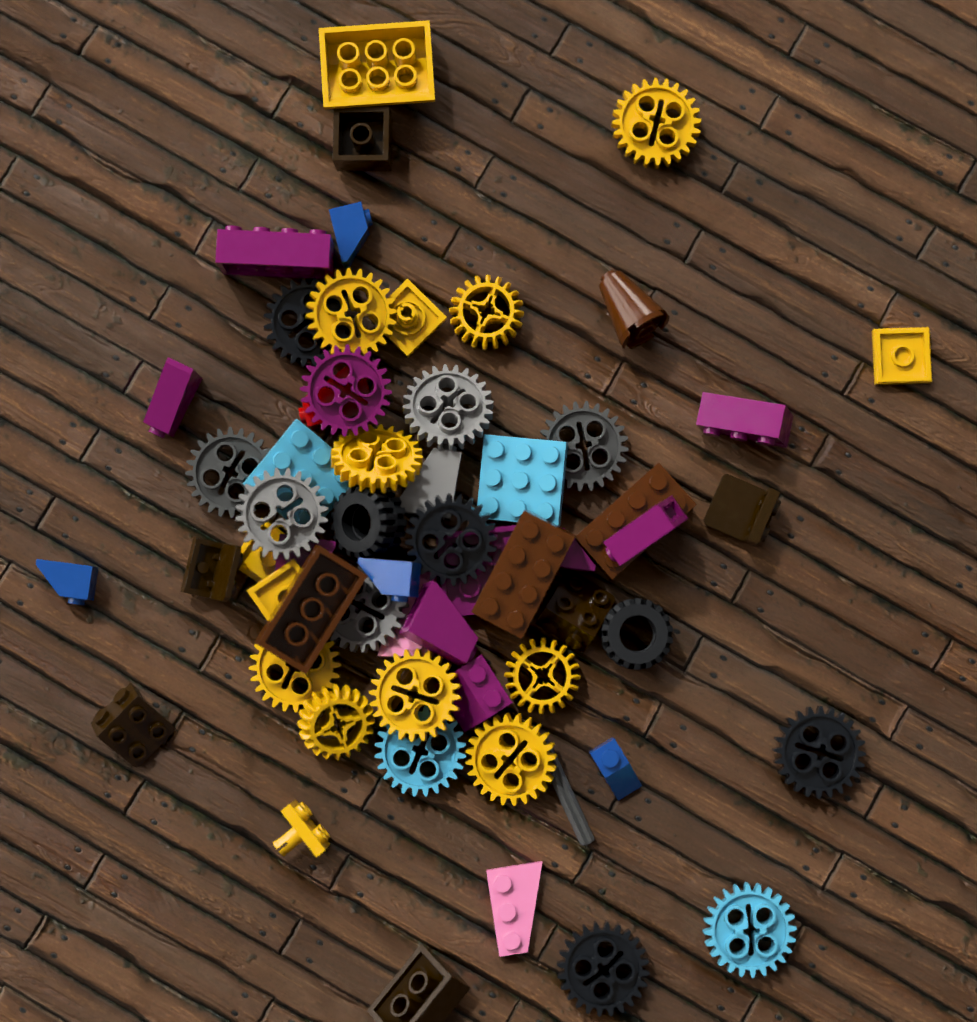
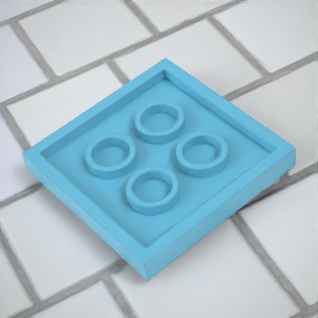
M298 419L294 420L243 482L244 486L248 484L254 487V476L262 481L264 480V471L266 470L270 476H274L275 468L279 469L281 475H285L287 468H290L292 477H295L301 471L300 480L304 482L307 478L311 477L309 487L313 488L319 485L320 488L316 496H325V500L319 504L320 506L328 507V511L321 513L322 517H326L333 509L335 501H339L340 494L346 493V490L350 488L349 480L341 482L340 475H334V468H331L332 447ZM282 487L277 491V497L279 500L286 502L292 499L293 493L289 488ZM299 498L282 511L280 508H277L276 511L287 520V513L300 505L303 500ZM298 510L294 514V520L298 524L303 525L310 521V516L306 511Z
M484 434L477 506L483 505L480 512L481 515L490 513L489 519L518 522L523 511L527 509L560 526L568 442Z

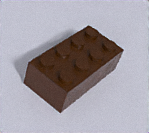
M658 463L578 533L575 540L593 563L611 581L648 547L622 565H619L617 561L614 562L608 556L604 541L671 495L685 514L697 504L664 467Z
M525 509L471 613L522 639L576 535Z
M315 544L258 635L255 643L307 674L368 575L320 545Z

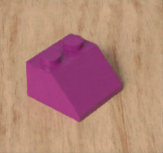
M482 654L453 672L458 674L452 681L453 684L456 683L462 686L455 690V694L462 696V699L454 701V705L459 707L460 711L451 712L464 733L512 703ZM439 682L435 684L437 690L440 688Z

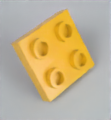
M407 278L387 298L395 299L389 305V308L397 310V313L390 316V319L396 321V325L387 327L393 334L391 337H386L408 358L447 320V317ZM368 317L369 320L376 326L375 320L372 317Z
M294 800L281 810V813L292 825L289 831L273 842L276 849L285 842L288 843L279 851L283 857L303 841L316 857L330 845L328 841L330 838L329 833L321 824L315 825L310 818L313 813L303 801L299 804L297 800Z

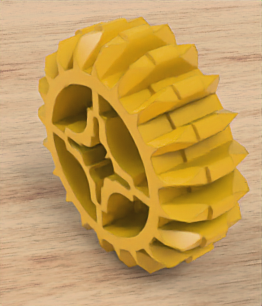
M486 275L484 283H481L479 276H475L476 285L473 286L469 280H466L465 287L467 291L458 287L456 292L461 298H451V303L458 307L449 308V314L457 315L450 319V324H460L456 327L454 333L459 335L465 332L462 342L466 343L472 338V348H476L478 341L482 342L483 350H487V342H492L493 348L498 349L497 340L500 339L504 345H507L509 341L506 334L515 338L517 333L512 327L521 328L522 322L515 318L524 317V311L515 309L522 307L523 301H513L519 293L517 290L508 293L511 288V283L509 282L501 287V277H497L494 284L491 283L490 275ZM490 292L486 299L481 302H469V299L476 294ZM497 296L503 298L507 303L510 316L504 315L503 311L496 308ZM491 302V313L494 314H488L482 324V312L478 311H485ZM464 309L477 317L478 322L475 330L466 323L463 316ZM492 323L505 324L496 332L483 333L487 326Z
M541 638L540 646L536 647L535 640L530 639L531 649L527 650L523 643L520 644L519 647L523 654L520 656L517 652L513 651L511 655L517 659L516 663L506 662V666L513 668V673L505 672L504 677H513V682L507 683L505 686L507 689L515 686L516 691L511 693L510 697L511 699L516 698L518 695L522 697L517 704L519 707H522L526 701L529 702L528 712L533 711L534 705H539V714H544V706L548 705L550 713H554L553 703L557 702L561 708H564L565 704L561 700L564 696L570 701L573 700V696L567 692L569 688L575 691L579 688L577 685L571 684L572 679L579 680L581 677L571 672V670L579 668V664H569L568 661L574 658V654L570 653L566 657L563 655L567 646L562 645L558 651L555 649L557 640L553 639L550 647H546V638ZM537 652L552 654V657L542 666H537L527 659L528 656ZM559 660L565 669V683L563 686L552 675L553 669ZM552 664L548 669L547 676L554 685L552 686L549 682L544 684L542 681V684L537 683L533 688L538 676L530 666L536 670L540 668L542 671V668L547 669ZM521 665L532 675V681L525 692L520 686L518 677ZM542 686H548L558 693L554 697L545 700L532 698V695Z
M334 683L332 691H328L326 686H322L323 693L318 695L316 692H312L311 695L314 700H304V705L307 709L299 710V715L302 718L297 722L298 727L302 729L299 735L301 739L305 740V746L308 749L312 748L316 756L322 753L323 757L328 759L333 754L334 758L339 761L341 753H345L346 757L350 758V750L355 749V751L360 752L359 743L368 744L369 740L366 735L373 734V728L370 726L375 723V718L371 715L373 708L368 704L367 697L364 695L360 696L361 693L356 688L350 691L349 685L345 684L340 691L338 685ZM335 704H346L353 708L339 709ZM326 709L324 716L317 719L319 714ZM333 713H335L339 721L340 730H337L336 725H334ZM355 725L352 731L347 734L348 729ZM320 735H324V737L328 735L336 736L338 739H325Z

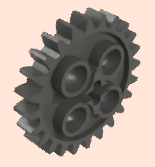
M575 401L573 403V410H569L566 405H563L562 415L556 411L553 412L554 422L546 419L545 424L550 429L540 431V434L546 437V440L562 441L559 437V432L563 429H570L574 433V439L568 442L567 457L575 456L579 460V467L575 470H570L566 467L565 481H567V490L573 484H577L578 492H581L583 485H587L590 492L593 491V483H597L600 488H603L604 478L610 482L614 480L611 471L618 474L621 472V469L616 464L626 462V459L620 456V453L629 451V448L621 446V443L627 441L628 437L619 435L625 427L624 425L617 427L614 425L618 416L611 419L607 417L610 411L609 408L603 413L599 412V403L593 409H589L588 401H585L583 408H579ZM578 422L582 425L584 443L590 444V447L586 450L590 467L589 471L584 469L582 450L576 449L580 442L576 426ZM590 424L599 425L602 434L598 437H591L587 433V426ZM595 451L604 452L607 457L606 463L602 465L595 464L592 460V453Z
M232 427L228 428L227 435H224L219 428L217 429L216 438L207 433L209 442L206 444L200 440L197 441L201 447L200 451L191 449L190 452L196 458L195 460L186 461V463L193 466V470L185 472V475L193 477V480L188 482L187 486L196 487V490L191 494L192 497H202L198 505L210 504L208 507L209 513L219 508L218 513L220 517H223L227 510L230 517L234 518L237 511L235 509L236 505H244L242 500L231 498L230 489L233 485L240 484L244 487V495H248L249 493L243 485V482L249 476L243 470L245 462L255 460L259 464L271 450L270 448L261 449L264 444L263 439L258 440L256 443L253 442L255 438L253 432L246 438L244 437L245 432L243 428L239 430L237 435H234ZM223 447H231L234 453L233 457L228 461L220 460L219 451ZM245 451L244 457L235 469L239 473L236 478L231 477L222 495H219L218 491L228 477V474L225 473L226 468L232 469L239 453ZM210 471H217L220 475L219 482L214 486L207 485L205 477Z

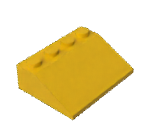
M430 20L319 28L324 110L435 102Z

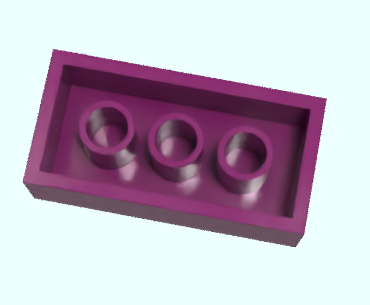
M232 225L225 226V229H217L215 263L223 275L325 279V275L328 274L334 280L335 245L331 234H326L324 230L313 229L309 233H298L297 229L283 228L281 232H271L266 227H254L253 231H249Z

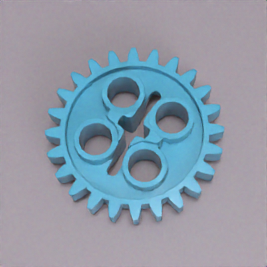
M427 705L424 706L423 711H418V717L421 721H426L431 716ZM446 720L444 722L448 729L446 731L439 727L436 728L437 733L445 736L447 739V746L443 750L433 748L431 745L433 736L430 734L425 745V749L429 751L428 755L422 754L413 774L409 772L416 755V750L413 749V746H419L422 741L421 738H417L415 742H410L406 735L404 740L398 739V730L393 735L388 734L390 725L385 726L388 729L387 732L378 731V735L384 738L383 742L375 743V746L382 748V752L375 754V758H381L384 761L377 767L378 769H387L388 772L383 778H394L391 785L392 788L399 783L402 784L401 793L403 794L408 787L412 788L414 797L418 789H422L425 797L428 796L429 788L431 787L438 794V784L440 783L448 788L449 782L447 778H458L453 771L454 768L463 769V765L457 762V760L466 758V754L459 752V748L466 746V742H458L457 739L463 735V731L454 732L453 730L458 723L457 721L449 724ZM398 750L408 752L410 755L408 764L402 766L395 762L394 755ZM424 761H431L435 764L436 773L428 777L422 774L420 766Z
M744 882L743 890H740L736 884H733V893L731 894L723 889L725 898L721 900L718 897H714L717 907H707L713 914L712 917L703 918L710 927L703 929L702 932L705 935L711 936V938L705 941V945L714 946L710 951V955L712 957L720 955L717 961L719 966L728 962L727 971L729 973H732L737 967L740 977H743L745 971L748 970L750 976L754 978L758 969L763 976H766L767 966L776 971V960L782 963L786 962L782 953H792L787 943L796 942V939L789 935V932L797 930V927L788 924L795 916L792 913H784L790 907L789 904L782 903L779 905L782 896L776 894L771 898L772 889L770 887H767L762 893L759 883H756L753 890H751L748 882ZM747 904L751 906L750 923L756 928V930L751 931L752 955L748 954L749 937L743 931V929L748 928ZM764 907L768 908L770 912L768 919L762 922L757 921V911ZM733 909H739L741 911L740 920L735 923L729 922L727 918L728 913ZM762 937L771 938V945L767 950L758 949V942ZM735 938H741L743 941L742 948L736 952L730 951V942Z

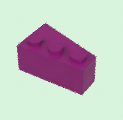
M703 392L696 425L703 430V434L719 437L722 434L730 436L731 439L745 442L750 440L762 445L787 448L794 416L786 405Z

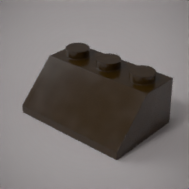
M420 944L367 1012L376 1022H444L471 987L454 969L425 945Z

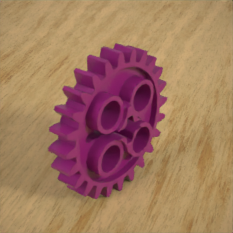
M346 344L344 352H340L338 346L335 345L334 354L332 355L324 349L325 358L321 360L319 357L314 356L317 364L316 367L307 365L306 368L311 372V375L301 377L304 381L308 382V386L300 387V391L307 392L308 396L301 399V402L310 403L311 405L305 410V413H315L312 419L313 423L320 419L323 421L321 430H324L328 425L332 426V435L339 428L342 429L343 437H346L348 429H352L354 435L357 436L358 427L360 426L368 432L367 423L369 421L374 425L378 424L375 418L376 414L385 416L384 411L380 409L381 405L390 406V402L385 400L384 396L392 394V391L384 389V386L389 384L391 379H382V375L385 374L387 369H377L380 359L371 362L369 360L371 357L370 351L364 356L360 355V346L352 353L350 352L349 344ZM343 363L349 367L350 373L347 378L338 379L334 376L333 369L337 364ZM328 376L342 386H346L348 383L351 384V391L367 400L368 405L364 406L348 395L345 398H341V391L326 382L324 377ZM362 379L371 380L374 385L373 391L369 394L360 393L357 388L358 382ZM324 387L331 388L335 393V397L330 403H323L318 398L319 391ZM348 402L355 403L359 408V413L354 418H347L342 413L343 406Z

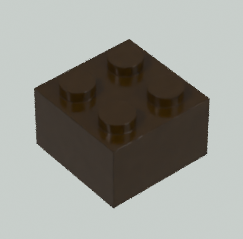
M389 106L334 109L333 163L337 171H392L393 117Z

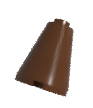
M611 270L601 277L599 289L619 343L624 349L625 346L628 349H632L644 344L654 337L652 331L658 326L662 330L667 325L670 318L668 313L622 271L615 272Z

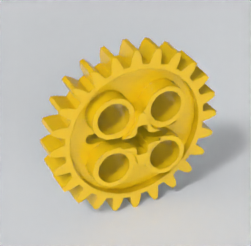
M654 78L653 84L650 86L644 79L642 88H639L634 83L631 88L633 94L625 90L623 92L624 100L618 99L616 103L619 109L613 110L612 116L617 118V120L612 121L611 127L618 129L613 133V138H621L617 145L618 149L627 148L625 157L633 153L635 155L633 163L635 164L640 159H644L645 168L650 161L654 162L656 169H658L660 161H663L669 167L671 158L679 163L681 160L680 153L688 156L690 152L688 146L694 147L697 141L693 137H699L700 130L695 127L700 126L701 119L694 118L699 114L700 109L691 108L695 98L686 100L688 90L686 89L679 93L677 91L679 83H676L672 88L668 87V79L664 81L663 85H659L657 78ZM663 101L664 105L654 145L650 146L649 139L658 102ZM644 102L649 103L653 110L645 112L641 110L639 105ZM668 109H675L680 116L671 118L666 114V111ZM641 128L647 135L643 138H638L632 131ZM668 135L673 139V143L664 144L660 141L659 137Z
M347 268L345 276H342L341 272L336 270L334 280L327 274L324 277L326 285L317 282L316 287L320 291L319 293L311 291L310 296L315 302H307L306 307L312 309L313 312L306 314L305 318L313 320V323L307 329H316L317 333L312 339L317 340L321 338L323 340L320 346L321 349L329 345L331 347L330 355L334 354L335 345L338 346L340 352H344L346 344H349L350 352L352 353L355 352L358 346L361 347L362 356L368 352V348L373 353L378 352L376 343L382 346L387 343L383 335L392 336L393 332L387 327L396 325V321L390 319V316L396 314L397 310L389 308V305L395 299H386L385 295L390 289L381 290L379 288L383 281L381 279L373 283V273L368 274L364 278L362 277V269H359L356 275H352L351 269ZM343 290L347 293L351 311H357L358 313L354 321L361 334L360 338L356 337L352 318L345 316L348 306L341 293ZM362 290L365 292L367 301L365 303L356 302L353 298V291ZM330 298L337 299L341 306L340 310L337 312L330 311L326 306V301ZM369 316L375 320L376 327L374 330H367L363 327V317ZM345 325L349 329V337L346 339L339 338L335 332L336 326Z
M368 424V432L362 427H358L357 436L354 435L352 430H348L346 437L339 435V441H334V448H331V468H334V475H340L341 482L349 480L350 488L359 485V491H363L368 487L371 493H374L376 488H380L383 493H386V488L388 487L397 491L398 484L407 487V481L414 482L415 475H420L423 456L422 448H419V442L412 441V435L404 437V430L394 432V426L385 430L382 424L377 429Z
M331 641L324 645L319 653L322 663L318 668H310L307 674L302 671H295L286 689H283L282 685L290 674L292 667L284 660L255 644L254 647L260 652L258 655H250V658L256 660L257 664L249 667L250 670L257 671V675L253 676L250 680L260 682L255 691L265 690L266 693L262 700L266 701L272 697L273 708L280 702L283 703L282 709L284 712L288 710L290 705H293L295 713L299 712L300 704H303L304 708L307 709L304 705V700L313 701L312 692H316L318 695L322 694V686L332 689L334 684L331 682L332 678H340L341 676L334 672V668H338L342 664L334 662L333 659L340 655V652H331L330 650L335 642ZM274 664L280 665L283 669V676L277 681L273 680L269 675V670ZM299 677L306 679L308 682V689L303 694L296 692L294 689V682Z
M416 648L414 656L407 649L404 650V658L394 653V663L384 660L387 669L385 671L376 669L377 673L381 676L380 680L371 679V682L377 685V690L369 691V694L376 696V700L369 703V705L379 709L373 714V717H383L379 726L385 727L390 725L389 735H393L398 730V739L404 740L407 733L409 734L410 742H415L417 734H419L422 741H427L428 732L433 737H438L436 728L439 727L444 731L448 730L444 722L446 720L454 722L455 719L450 714L451 711H460V708L454 705V701L462 699V696L455 694V690L462 686L452 682L458 674H448L447 672L452 665L446 663L441 666L443 657L438 655L432 660V652L429 650L425 653L424 657H422V652L419 648ZM410 669L413 673V680L411 683L404 685L400 679L403 671ZM437 678L440 688L436 693L430 694L427 690V683L431 679ZM395 685L410 691H416L418 688L419 694L439 700V704L434 705L419 699H415L413 702V697L393 691L392 686ZM400 696L404 701V707L401 711L394 712L391 706L392 701ZM427 705L430 708L431 716L428 720L421 721L418 717V711L422 706Z
M507 712L502 721L497 714L493 717V724L488 719L483 722L485 729L478 727L475 729L478 737L472 736L469 739V742L474 747L466 749L465 752L472 755V757L467 759L465 764L472 765L473 769L467 774L468 776H477L473 786L480 784L484 786L480 794L483 795L488 791L491 792L490 801L500 796L501 805H504L508 798L511 799L513 806L517 805L519 798H521L524 804H527L529 802V794L534 799H537L540 795L538 789L545 792L548 788L544 781L551 782L554 779L549 772L555 771L557 766L550 763V761L556 759L558 755L550 753L549 750L554 747L555 743H546L545 739L550 733L540 734L539 730L542 724L540 723L535 727L531 726L532 717L522 722L521 713H518L514 720H512L510 713ZM504 733H510L514 736L515 745H508L504 741ZM526 740L528 742L526 747L502 775L496 778L495 773L508 760L509 756L518 748L522 741ZM525 752L535 754L537 763L530 764L527 762ZM487 754H492L496 757L498 761L497 766L488 764L486 761ZM508 773L517 775L519 778L518 785L511 784L508 781Z

